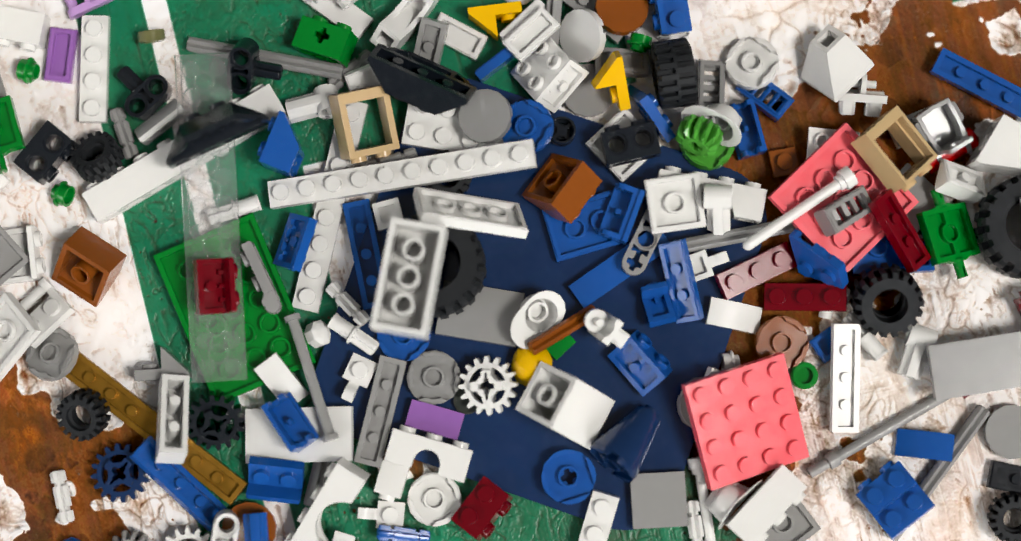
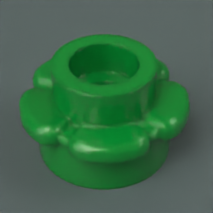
M631 33L630 40H627L626 43L631 45V51L646 54V50L651 48L652 38L639 33Z
M30 57L19 61L16 69L17 78L23 80L26 84L38 79L40 66L34 58Z
M62 181L52 188L51 198L55 206L68 207L75 197V188L68 185L67 181Z

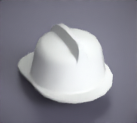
M724 103L711 104L707 107L691 105L682 110V121L685 116L695 114L698 117L703 115L706 119H712L713 123L719 124L720 129L724 133L721 142L722 146L734 147L741 142L742 135L739 127L742 118L731 106Z
M545 290L531 294L523 300L510 326L511 338L517 346L522 349H528V342L563 320L566 310L562 297L554 291Z
M760 480L751 488L739 483H733L711 492L705 501V506L721 522L718 527L719 530L724 526L735 509L762 484L763 480Z

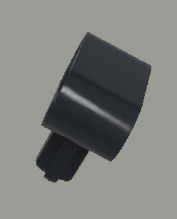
M251 38L240 39L228 56L227 84L229 89L238 95L246 94L258 77L281 80L283 75L281 64L260 61L259 46ZM240 50L245 51L249 57L243 56ZM238 75L245 77L247 82L242 81Z
M129 66L121 68L117 73V78L132 92L125 100L124 107L127 114L136 121L142 122L149 119L172 96L171 84L161 75H151L143 81ZM164 83L163 92L158 95L153 94L152 89L154 85ZM140 101L144 102V110L138 114L134 113V105Z

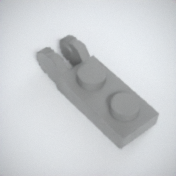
M247 241L241 244L243 249L240 252L242 261L246 268L251 266L255 274L251 279L257 292L263 291L264 293L262 304L266 307L267 312L279 314L282 309L281 299L255 244L252 241Z

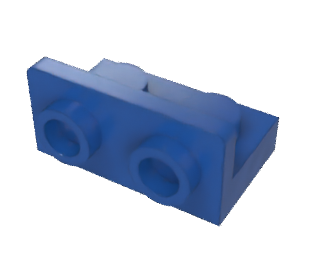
M649 0V3L655 6L656 14L652 15L654 31L659 30V36L692 31L688 0Z
M290 213L273 264L291 271L301 272L318 220Z
M638 330L630 335L622 348L617 347L607 355L642 397L673 371L669 360L654 349L647 335L640 333Z
M250 456L246 498L300 504L304 488L305 462Z

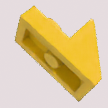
M521 1L467 8L468 18L498 41L496 20H501L502 23H511L522 13Z
M613 51L593 78L591 84L594 89L613 86L609 88L612 104L616 103L620 111L631 109L623 58L619 51Z

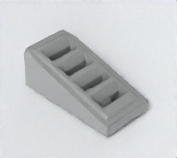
M698 61V98L695 105L707 107L716 103L725 104V62ZM704 71L719 72V75H704ZM704 82L718 83V86L704 85ZM704 93L717 94V97L703 95Z
M861 185L816 211L814 217L826 237L835 235L870 213L871 209L868 203L871 202V199L864 186ZM853 197H857L861 207L863 208L862 210L859 209ZM846 202H847L848 206L850 207V209H851L853 215H851V213H850L848 207L846 206V204H845ZM836 208H838V210H839V212H840L842 218L844 219L843 221H842V219L840 218V216H839V214H838Z

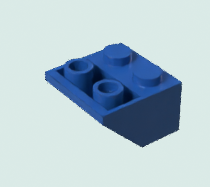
M279 110L277 117L273 115L270 120L271 122L267 129L270 131L267 141L261 142L257 156L260 157L259 162L266 169L292 178L297 176L305 154L285 112Z

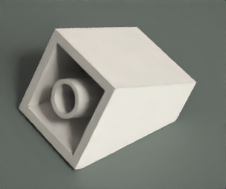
M1005 114L992 121L979 141V146L975 148L964 167L979 172L1011 176L1021 175V124Z
M540 361L515 410L590 450L615 401L581 380Z

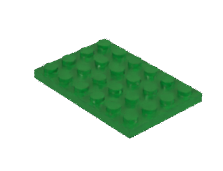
M253 213L153 255L209 391H213L215 397H219L223 391L225 392V399L228 400L231 396L236 398L266 385L254 368L275 352L278 353L292 373L303 369L289 324L284 321V317L296 312L278 269L273 264V257ZM247 241H252L255 244L281 299L282 309L279 314L267 312L266 307L262 304L264 293L263 291L257 292L251 279L255 274L251 266L246 268L240 256V252L243 251L241 244ZM233 257L234 263H236L238 268L235 286L239 293L240 302L237 312L196 315L193 260ZM304 335L312 363L315 364L317 361Z

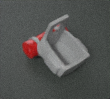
M948 97L926 107L911 118L915 128L938 155L930 163L932 169L928 171L930 174L939 170L942 159L952 162L964 154H969L974 148L979 146L976 133L969 127L964 128L962 112H960L955 101H951Z

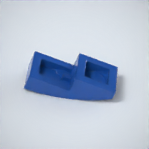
M898 428L894 455L952 462L955 434Z

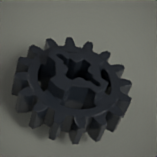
M210 391L209 398L200 394V403L196 401L191 402L192 410H189L188 428L191 429L189 437L197 436L196 445L199 446L202 442H205L206 450H209L211 445H216L219 451L221 450V444L225 443L226 446L231 447L232 438L237 441L240 439L238 431H244V424L242 422L245 421V413H240L242 411L241 403L234 405V396L227 400L225 399V392L222 391L219 397H215L214 392ZM202 411L204 417L197 423V417ZM231 419H234L231 429L228 430L227 424L231 422Z

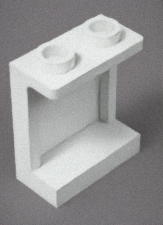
M34 225L5 230L29 257L30 261L2 285L39 281L43 277V273H46L45 259L40 256V247L43 246L41 231H38Z

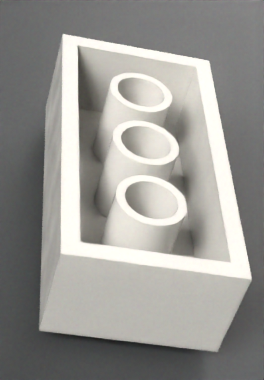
M391 217L370 328L374 332L429 341L449 235L446 226Z

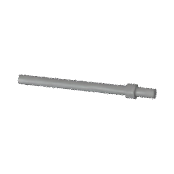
M933 396L840 450L836 452L832 450L825 454L824 459L806 469L808 474L813 478L829 468L833 470L841 465V461L949 399L936 401Z

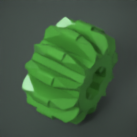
M692 114L691 116H685L683 121L680 122L675 140L679 143V147L686 149L687 153L691 152L695 156L701 155L707 158L708 155L714 156L716 151H718L724 133L720 129V125L713 123L712 119H706L703 115L698 117Z

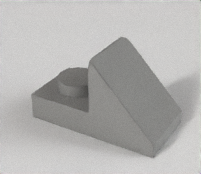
M160 347V369H158V364H142V370H134V381L138 382L158 381L162 374L189 375L190 378H193V372L165 347Z

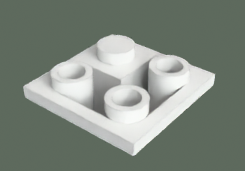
M828 24L809 43L801 78L804 82L837 103L874 66V63L846 34Z

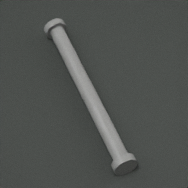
M294 313L284 317V321L289 324L324 434L322 437L323 443L339 438L337 432H334L299 323V319H301L300 314Z

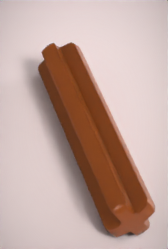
M593 305L585 307L532 339L527 344L528 349L533 355H537L584 326L585 314L595 307Z

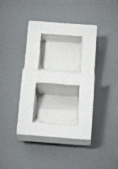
M710 297L705 324L756 334L760 326L763 308Z
M277 352L254 368L255 372L277 399L279 394L291 392L296 401L299 402L309 395L307 389L297 376L291 372Z

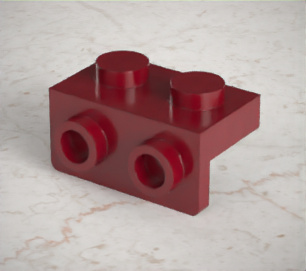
M234 258L193 260L196 315L237 312L240 297L235 286L238 268L236 263H234Z
M483 476L452 516L451 520L476 540L480 541L483 537L487 539L495 530L496 526L494 523L498 517H504L511 509L513 504L510 502L513 497L486 476Z

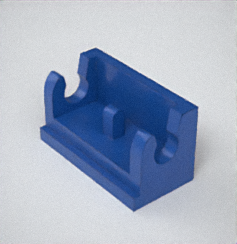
M747 99L739 104H730L729 106L734 108L742 118L739 127L742 135L741 142L734 146L737 159L742 160L764 154L767 151V146L754 99Z
M616 183L597 235L626 245L646 191L624 183Z
M281 393L277 396L278 399L265 403L261 408L289 451L299 453L319 439L320 435L292 393Z

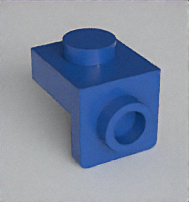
M667 281L651 282L640 288L641 299L650 328L676 322V315L670 299Z

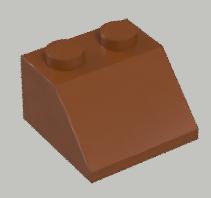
M552 153L522 193V196L553 218L571 224L580 215L581 209L587 201L596 193L602 180L584 161Z
M81 226L63 244L51 279L94 307H97L119 275L127 255Z

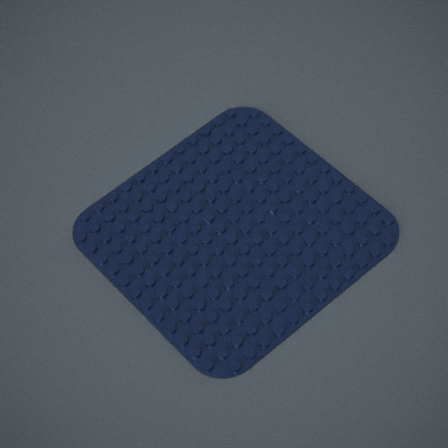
M466 78L470 84L477 87V90L491 89L501 93L509 101L510 105L515 102L528 100V98ZM558 109L555 113L550 111L553 120L564 116L570 118L575 124L576 133L571 144L559 147L550 141L544 149L536 152L537 168L472 178L469 189L464 194L519 203L528 228L526 239L474 231L486 257L487 273L486 278L483 280V287L525 293L524 299L540 291H554L565 302L566 311L562 320L564 321L583 309L568 286L630 244V242H627L626 245H616L557 263L542 210L522 196V193L551 154L555 153L584 161L602 180L594 195L613 190L616 183H621L585 145L604 125ZM404 125L398 139L400 149H395L394 153H404V150L413 147L401 144ZM662 145L660 147V157L648 159L623 183L645 191L644 180L657 178L658 171L665 169V166L681 168V173L685 174L692 173V171L704 172L708 174V178L718 180L719 176L735 179L734 183L745 185V182L750 181L742 174L723 166L710 171L698 169L684 158L682 152ZM413 147L416 149L419 157L435 155L436 152H443ZM456 181L443 182L440 184L444 186H450L454 184ZM415 187L381 192L377 197L376 203L398 197L403 218L406 220H412L411 216L417 214L413 199ZM644 194L632 227L634 234L647 209L646 194ZM765 205L762 221L759 224L767 223ZM372 211L382 261L381 251L383 246L386 245L389 229L378 231L374 212ZM731 219V229L757 225ZM645 221L643 226L650 227V225ZM706 221V227L664 233V235L670 242L712 232L707 230ZM367 225L358 250V256L368 303L375 302L379 274L369 225ZM647 231L641 232V233L638 235V237H640L642 234H644V233L647 232ZM743 242L706 249L708 257L726 251L730 260L729 262L712 267L714 275L757 255L762 243L749 251L743 248ZM446 245L438 290L443 288L444 280L453 282L459 271L458 255L449 245ZM363 249H369L372 252L370 259L365 260L361 257ZM660 256L647 264L645 270L640 275L630 276L590 305L600 310H605L624 324L621 329L629 335L638 330L650 338L654 349L669 360L670 367L673 369L663 381L642 397L607 357L618 346L612 342L607 346L588 333L585 325L570 334L576 341L571 348L557 361L552 357L553 367L581 380L615 401L595 441L639 405L644 407L650 405L659 412L660 425L638 474L684 471L695 437L692 428L683 423L677 413L676 401L682 391L681 385L695 377L704 376L708 367L719 370L723 358L721 353L725 352L732 329L705 324L710 297L723 299L714 276L696 282L705 318L679 324L672 322L652 328L649 327L640 288L651 282L666 281ZM353 264L344 291L361 306V310H364L355 265ZM369 275H374L377 278L376 285L369 286L366 278ZM745 292L729 299V301L742 303ZM338 306L336 313L354 326H357L353 317H350ZM373 308L366 309L364 311L370 316V320L360 327V330L377 341V332L370 328ZM438 317L433 318L430 330L431 338L425 352L433 350L445 352L455 360L460 368V374H468L465 366L467 364L475 366L474 359L478 357L483 363L484 356L490 355L491 362L496 357H500V365L510 363L507 371L511 372L512 359L516 350L520 348L516 345V348L436 335L435 330ZM330 329V343L324 345L315 373L326 407L353 406L354 438L359 440L375 374L368 389L359 387L352 403L341 398L349 382L342 378L353 353L376 363L379 362L380 355H387L383 353L380 346L372 356L368 355L351 342L347 344L345 338ZM407 361L386 449L388 448L393 428L400 429L401 425H405L412 399L418 400L408 388L407 382L408 368L412 361ZM482 368L474 374L472 381L478 380L481 376ZM495 369V374L499 378L504 379L502 374ZM462 378L460 385L465 383V380H463ZM489 381L483 383V387H487L490 390L494 388V383L491 384ZM519 383L518 386L512 388V391L517 393V397H509L508 399L512 405L507 407L502 404L503 412L498 413L493 408V414L487 416L486 409L480 414H477L475 411L472 414L464 415L457 441L468 443V449L473 450L466 478L479 482L483 476H486L508 493L585 519L592 491L586 499L579 503L563 504L552 499L545 492L541 482L544 463L552 454L565 449L575 450L583 453L594 465L596 481L593 489L620 497L611 529L633 530L630 482L613 475L615 470L609 466L604 468L590 454L589 449L515 410L526 386ZM505 390L499 391L496 394L495 402H498L503 397ZM454 396L445 403L435 405L459 412L454 406ZM416 429L415 434L426 437L427 432ZM443 436L441 442L452 444L454 439ZM422 450L414 458L423 463L440 467L439 457L431 450ZM565 469L564 475L560 476L561 481H567L568 485L573 484V478L576 477V473Z

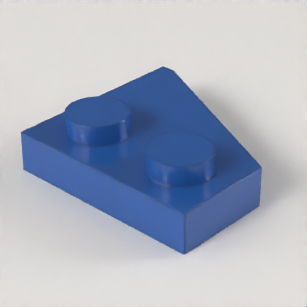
M631 84L627 86L629 98L639 108L637 111L644 119H647V122L654 121L657 136L667 143L675 138L676 135L671 129L674 125L666 114L663 113L661 115L657 109L659 103L650 92L646 94Z
M794 229L789 235L798 273L805 277L822 281L827 285L843 289L849 283L845 263L828 253L818 243L810 246L802 240V232Z

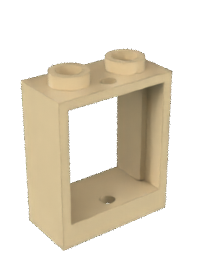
M381 85L328 95L341 160H351V164L367 161L366 156L375 154L376 158L387 157L392 154L391 150L400 149L390 95L384 92ZM377 98L385 144L355 150L346 104Z
M898 105L882 114L850 143L887 189L891 188L893 193L900 189L903 192L909 190L917 183L914 178L917 176L921 177L932 169L930 163L938 157ZM886 130L891 133L915 163L903 175L875 141Z

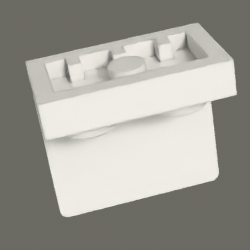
M551 37L522 63L518 62L511 71V75L530 96L553 113L561 107L589 74L585 67L570 58Z

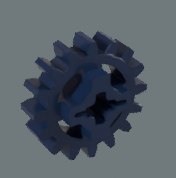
M118 443L115 444V451L110 447H105L106 455H96L100 462L99 464H92L91 467L96 469L97 473L91 475V479L98 480L94 489H103L101 497H106L110 494L111 502H116L118 497H120L121 502L125 503L128 501V495L133 500L138 498L137 490L145 492L146 488L142 484L143 482H151V479L145 476L146 473L139 466V476H135L134 467L136 463L129 457L133 453L132 445L127 444L123 450L121 444ZM120 454L127 456L122 462L112 459V457ZM125 467L124 474L126 478L118 479L119 473L117 468ZM104 469H106L108 473L107 481H105L104 478ZM121 484L130 487L127 491H116V488Z

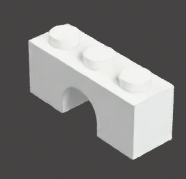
M401 425L400 429L393 428L384 458L385 461L411 468L415 456L420 451L431 450L437 454L440 460L437 475L464 483L473 450L468 449V443L453 440L452 444L441 442L443 436L427 432L426 437L415 434V428Z

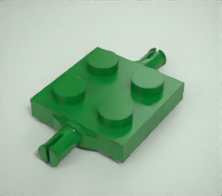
M10 95L0 98V174L8 172L4 156L26 148L13 98Z
M935 189L931 190L930 193L935 207L916 214L926 249L931 256V265L953 264L957 279L967 277L968 274L964 260L981 252L965 202L957 204L945 203L943 194L936 192Z

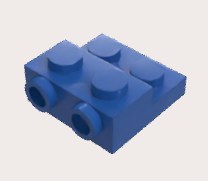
M892 461L886 463L879 470L881 475L874 481L871 478L863 481L857 487L860 492L856 494L857 498L892 541L936 507L900 461L895 464Z

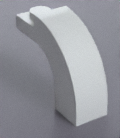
M402 0L379 23L370 42L375 46L383 44L387 48L395 47L400 49L420 27L421 18L424 16L428 17L439 0Z

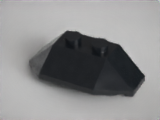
M378 44L367 59L386 94L433 115L467 105L477 90L475 85L470 84L458 72L411 51L395 47L387 48L383 44Z
M224 100L209 106L210 111L202 115L196 112L184 118L185 123L180 124L166 163L169 168L173 169L268 125L271 121L266 114L232 102L225 104Z

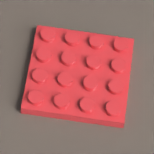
M846 122L767 198L782 214H785L832 182L838 170L844 166L849 167L858 180L857 185L849 190H838L791 222L797 230L802 232V236L812 246L818 243L828 253L843 261L848 273L885 236L884 231L871 211L841 232L826 237L815 219L814 213L861 185L866 189L871 201L882 191L887 190V188L850 144L859 135ZM900 189L894 193L906 215L919 203L909 190L903 192ZM853 197L859 209L862 210L863 208L861 207L857 197ZM846 202V203H845L846 206L848 207V209H849L851 215H853V213H852L850 207L848 206V204H847V202ZM836 208V210H837V212H838L840 218H841L842 221H843L844 219L842 218V216H841V214H840L838 208Z
M778 352L681 385L709 490L713 491L776 469L781 464L785 466L809 457L784 353Z

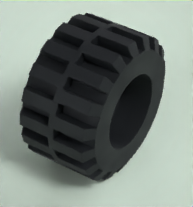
M685 37L653 42L650 48V62L655 94L660 107L664 110L695 105L698 98V85L690 43Z
M881 263L879 268L875 264L869 266L871 271L866 272L863 270L860 273L862 278L854 280L855 289L851 288L850 291L852 297L850 303L861 325L865 329L868 328L869 332L873 335H876L878 332L881 337L887 338L888 333H891L892 337L899 336V331H903L905 334L909 331L907 327L910 324L915 326L918 323L915 319L916 316L921 317L923 313L920 307L924 306V300L921 297L923 293L912 275L905 268L900 269L897 264L892 263L891 267H889L887 263ZM895 289L901 292L898 303L891 309L884 311L873 309L874 299L882 291Z

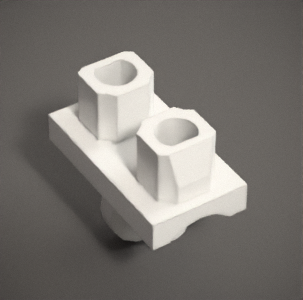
M866 73L853 86L858 89H850L838 101L839 113L842 115H854L856 102H864V115L879 117L882 105L887 104L888 96L885 95L884 91L866 90L867 88L876 89L877 85L876 81L867 80Z
M593 308L584 316V325L588 329L587 332L607 346L612 342L619 348H622L630 337L627 332L621 329L624 323L603 309Z

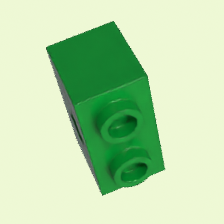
M303 15L291 45L299 53L327 62L341 64L347 68L358 37L351 31L352 28L346 24L337 22L335 26L329 24L328 20L321 16L313 15L310 18Z

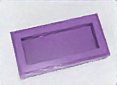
M50 27L43 80L72 84L79 35L78 30Z
M412 399L405 426L458 440L465 414Z

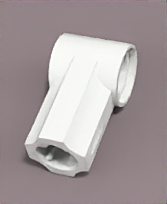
M322 84L317 86L313 93L287 99L285 106L291 124L315 117L332 119L328 95L338 94L337 87L333 84Z
M705 184L703 202L704 209L707 210V230L711 231L713 235H723L731 229L733 186Z
M910 324L908 327L909 331L905 335V349L897 374L920 381L927 361L926 346L936 344L938 331L918 324L915 326Z

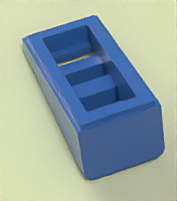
M772 82L765 87L766 89L759 98L754 96L757 90H750L748 92L738 86L735 88L744 98H753L755 106L775 123L795 101ZM771 92L774 96L766 105L762 101ZM780 99L782 104L776 111L773 110L771 107Z

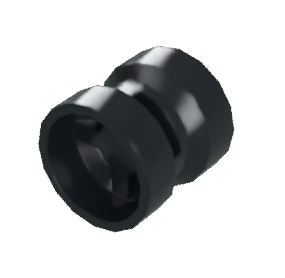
M562 116L554 119V133L551 138V142L554 145L565 147L574 140L576 127L570 118Z

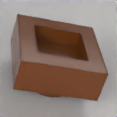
M795 147L769 151L767 153L772 179L790 176L799 167Z

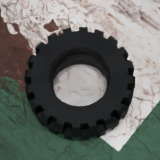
M1021 175L1000 183L987 193L988 195L978 205L980 210L974 216L977 228L973 229L975 236L978 237L980 242L978 244L980 252L984 251L986 255L984 260L989 265L994 264L996 266L995 270L999 273H1007L1011 278L1015 279L1021 278V249L1013 244L1007 234L1006 218L1009 210L1014 205L1020 203Z
M418 214L411 216L412 221L419 222ZM447 227L449 232L447 245L452 247L458 255L459 271L452 283L438 290L433 318L440 317L442 320L449 318V315L453 313L460 314L464 311L463 308L468 304L471 306L476 300L475 296L477 293H481L483 289V280L486 278L487 273L486 257L476 233L472 230ZM383 246L381 251L382 256H384L385 246Z

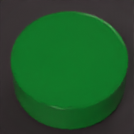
M801 362L791 369L790 380L799 389H809L816 384L818 371L811 363Z

